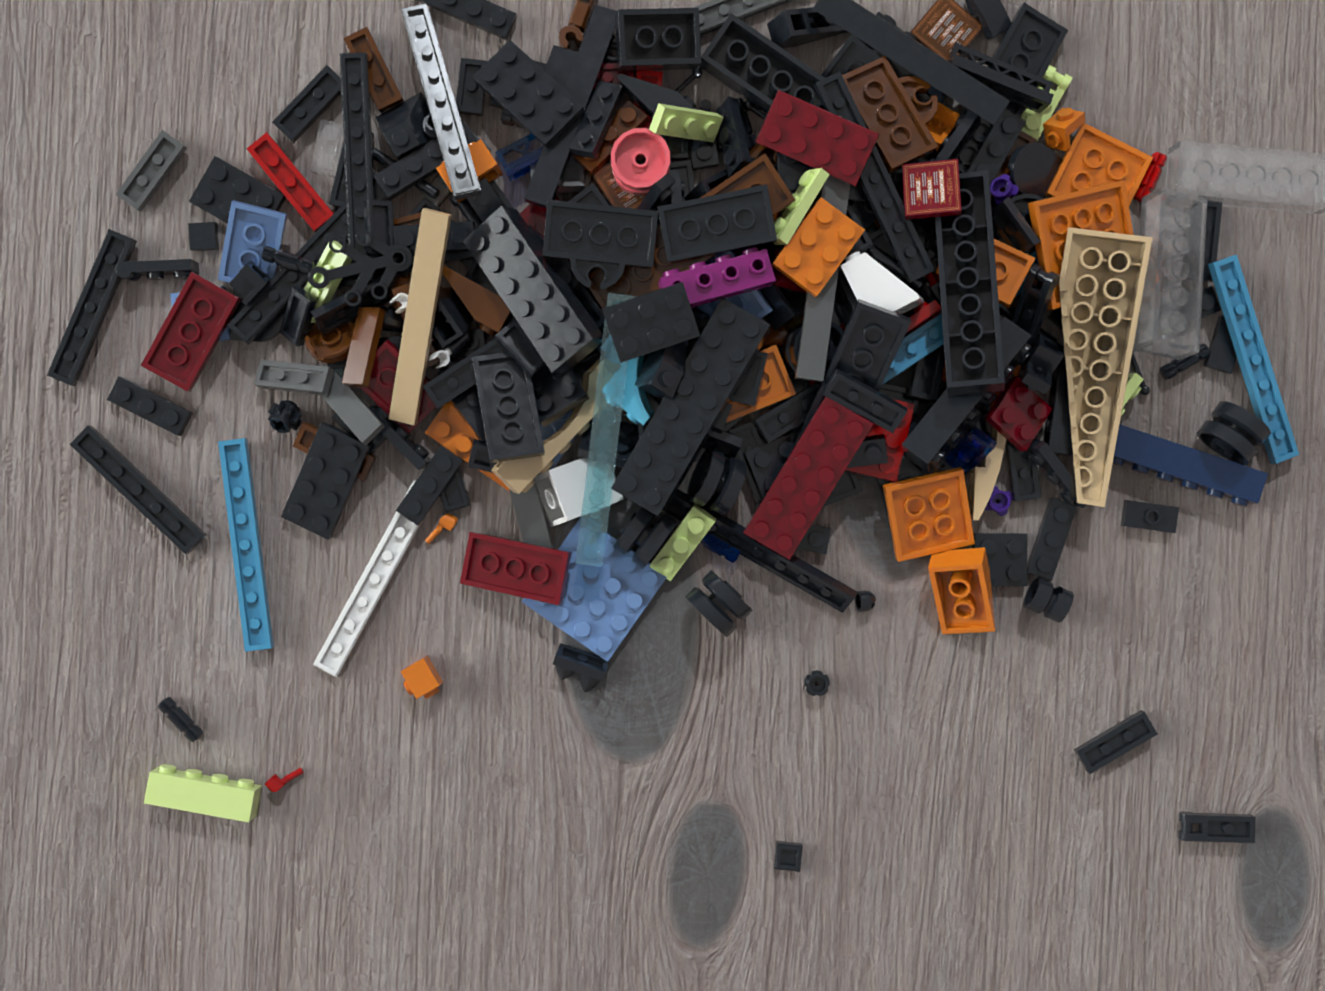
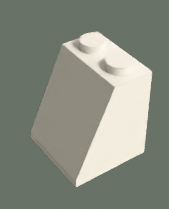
M858 251L845 258L846 263L840 265L857 300L861 299L901 315L924 303L923 298L865 252L860 254Z
M581 458L536 476L535 482L540 501L550 527L624 500L621 494L611 489L616 480L613 465Z

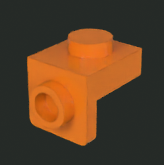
M939 102L935 115L930 123L926 125L938 145L936 151L940 149L944 139L950 136L960 116Z
M1061 108L1043 123L1046 146L1068 151L1071 148L1069 135L1086 122L1085 112L1076 111L1071 108Z

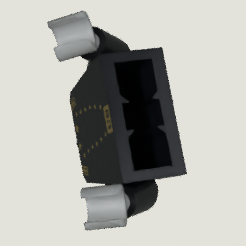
M440 286L432 333L445 350H439L429 356V361L436 357L440 359V364L435 369L448 365L450 355L454 356L470 341L469 325L474 318L452 287L443 288ZM398 293L391 300L390 304L394 301H399L402 304L395 311L399 314L406 310L407 294Z

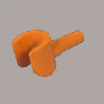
M451 514L442 516L436 528L425 541L430 544L442 532L443 528L452 531L458 518Z

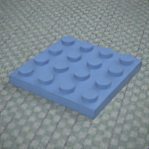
M582 515L558 549L572 552L562 605L524 598L522 603L608 662L667 577L649 567L650 562H648L644 569L632 561V556L635 553L633 550H630L625 555L613 548L617 539Z

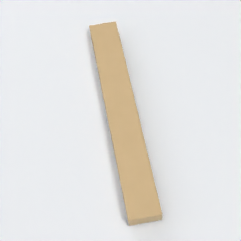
M423 208L421 212L389 419L413 426L418 421L452 214Z

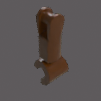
M576 0L568 26L563 27L559 32V47L569 49L568 41L574 40L577 43V47L580 48L583 40L582 33L586 29L596 0H590V3Z

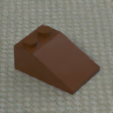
M443 265V275L473 318L481 324L479 329L495 338V335L510 323L509 321L513 316L501 296Z

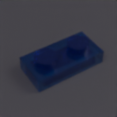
M975 427L963 438L955 450L951 449L945 457L947 459L945 462L953 468L961 467L965 475L995 448L997 442Z

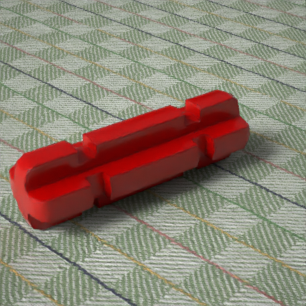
M1160 152L1152 154L1153 159L1139 185V189H1137L1134 195V200L1145 204L1151 197V190L1155 188L1162 172L1161 168L1162 166L1164 167L1167 156Z

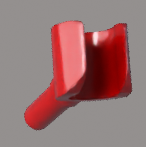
M300 767L282 779L277 774H274L265 785L271 792H277L290 780L303 774L304 771Z

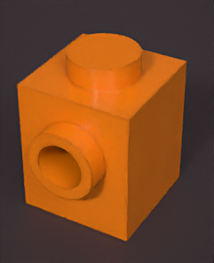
M428 655L400 671L405 679L403 682L405 689L410 695L414 694L416 699L423 695L425 699H428L439 692L438 686L443 683Z

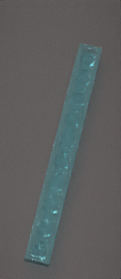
M608 292L607 306L636 296ZM606 319L604 322L576 564L600 567L603 566L612 495L611 487L614 478L628 361L620 363Z

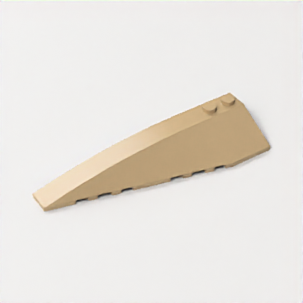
M1068 227L1060 271L1059 293L1077 503L1105 507L1153 237Z

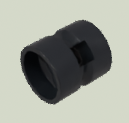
M1036 577L1026 592L1023 606L1038 614L1043 611L1044 617L1060 623L1067 616L1072 606L1074 594L1072 591L1060 586L1054 588L1053 583Z

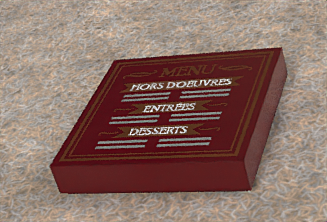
M958 159L902 165L905 220L961 214Z

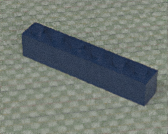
M1119 424L1113 464L1122 466L1123 463L1132 465L1131 470L1143 474L1151 471L1157 473L1156 478L1172 482L1175 479L1182 482V487L1191 490H1197L1199 487L1207 490L1206 495L1220 499L1226 496L1232 498L1231 503L1247 507L1248 503H1259L1268 473Z

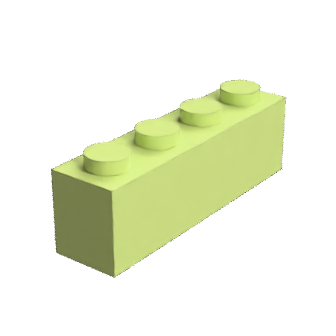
M162 764L160 767L149 772L144 804L249 823L257 816L262 785L254 784V781L251 779H238V781L228 779V776L224 774L208 776L202 775L200 770L187 769L186 771L176 770L174 765Z

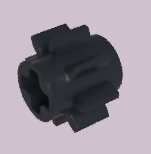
M281 400L279 405L273 403L268 411L270 414L268 417L270 425L281 433H289L291 428L297 430L302 422L300 418L303 414L300 412V408L289 400Z

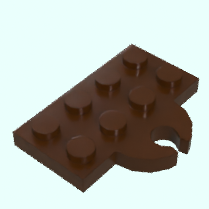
M885 56L842 75L867 129L880 134L875 146L889 173L901 168L903 164H910L936 151L938 145L926 125L930 123L937 111V95L931 96L930 100L926 103L918 101L915 95L927 93L931 88L929 83L919 77L906 76L898 78Z

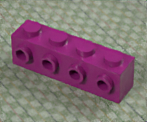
M758 247L744 250L742 256L732 258V255L729 254L718 257L716 263L706 265L705 262L692 264L689 266L690 270L679 272V269L666 271L663 273L664 277L659 279L658 285L659 289L682 281L691 308L721 300L722 298L726 299L772 286L776 279L767 249L759 251Z

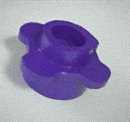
M1007 174L995 178L990 185V195H993L997 205L1008 197L1016 196L1019 192V187L1011 183L1010 176Z
M994 486L985 510L995 511L999 516L1006 515L1008 507L1013 500L1012 493L1000 491L998 487ZM996 499H1000V503L997 504Z

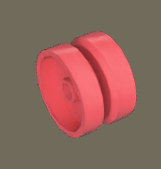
M633 128L624 132L615 141L611 151V168L616 183L627 193L635 196H646L652 186L669 173L670 150L666 141L659 134H655L647 128ZM637 160H643L644 164H637Z

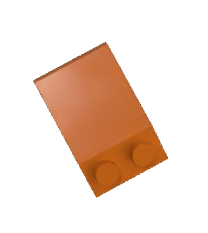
M986 548L957 549L932 554L928 570L942 634L995 632L990 569Z

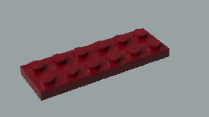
M825 396L743 533L790 560L874 423Z

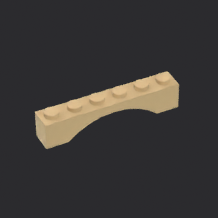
M601 356L583 374L582 386L590 399L574 408L563 426L551 437L543 441L545 450L543 456L498 462L491 471L512 492L520 494L521 491L523 493L527 492L535 483L533 479L540 472L542 474L545 473L553 465L552 459L558 453L563 454L572 445L570 440L576 434H583L590 426L589 421L595 415H601L608 408V401L605 398L606 394L601 390L619 367L610 362L605 356Z

